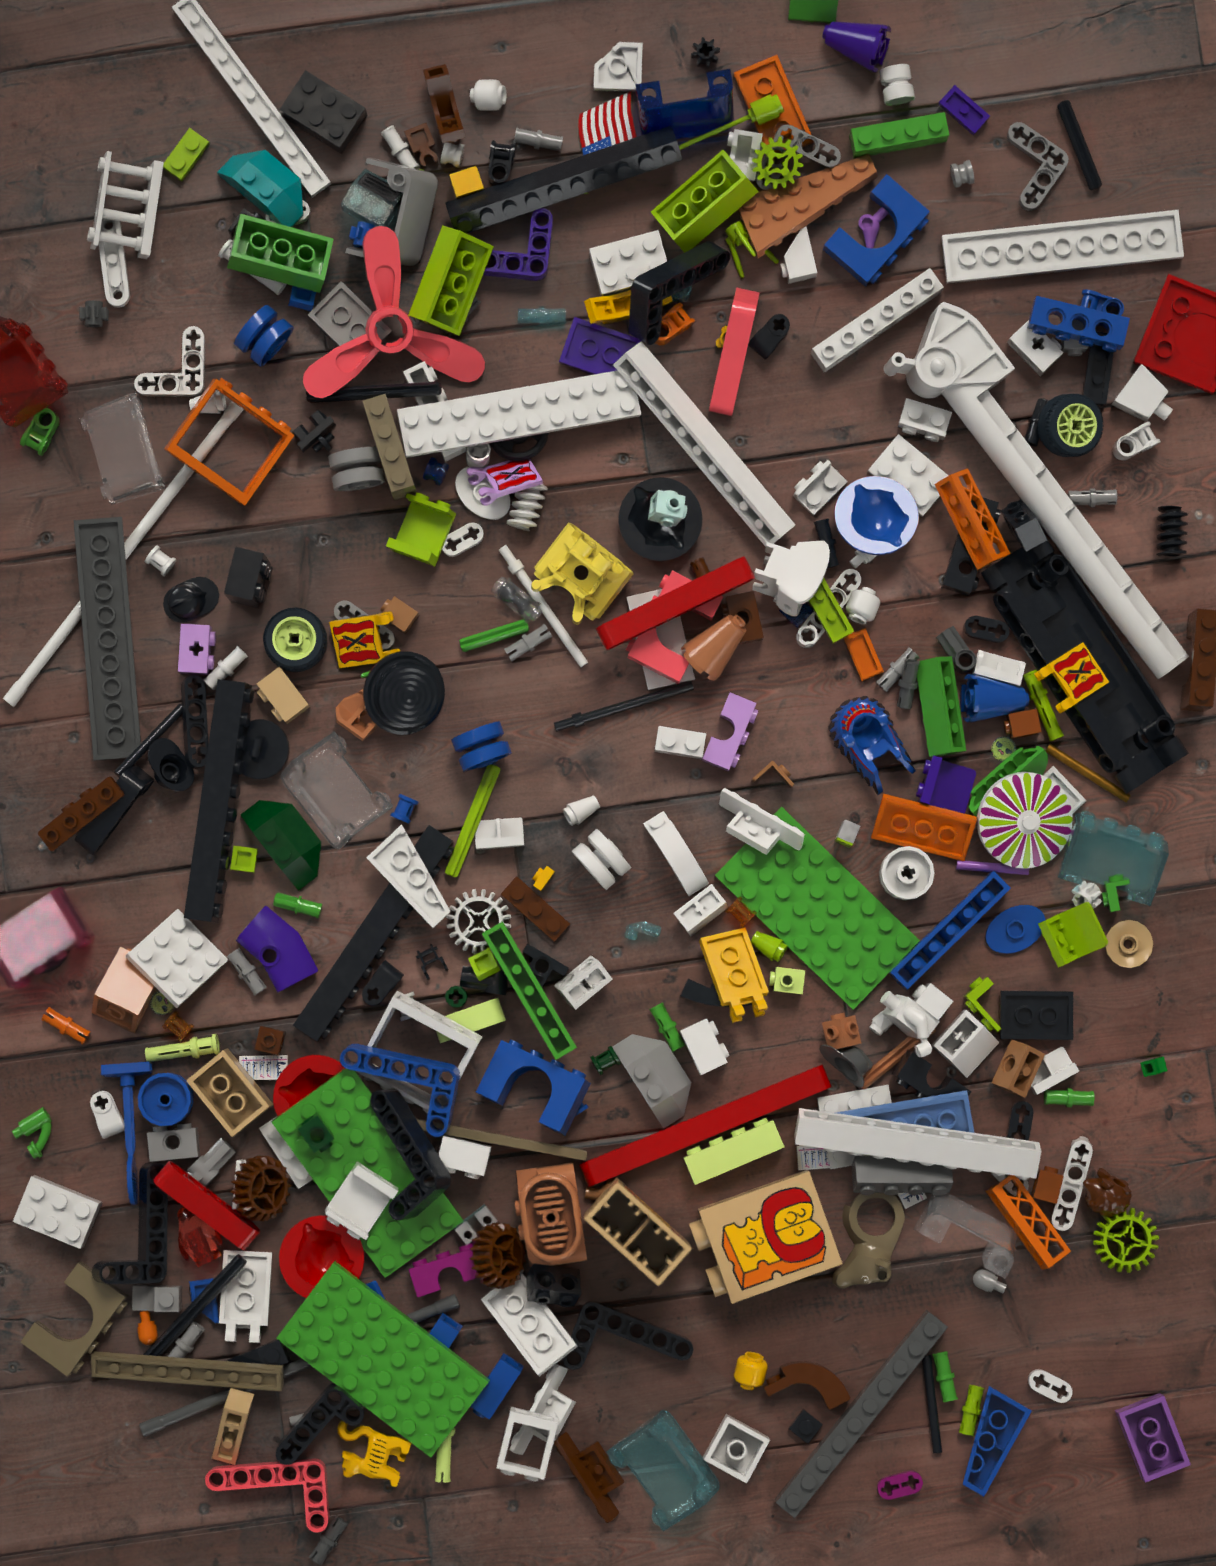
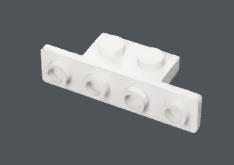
M726 788L721 791L719 805L736 814L727 825V833L765 855L769 853L779 840L797 850L803 847L805 834L798 828L785 823L777 816L771 815L758 805L743 799L735 792H731Z
M555 1364L548 1371L546 1381L542 1389L536 1393L535 1402L530 1409L531 1412L558 1418L554 1441L557 1439L576 1403L557 1391L568 1371L566 1367ZM522 1424L519 1432L513 1436L512 1445L509 1450L523 1455L533 1435L547 1442L549 1430Z

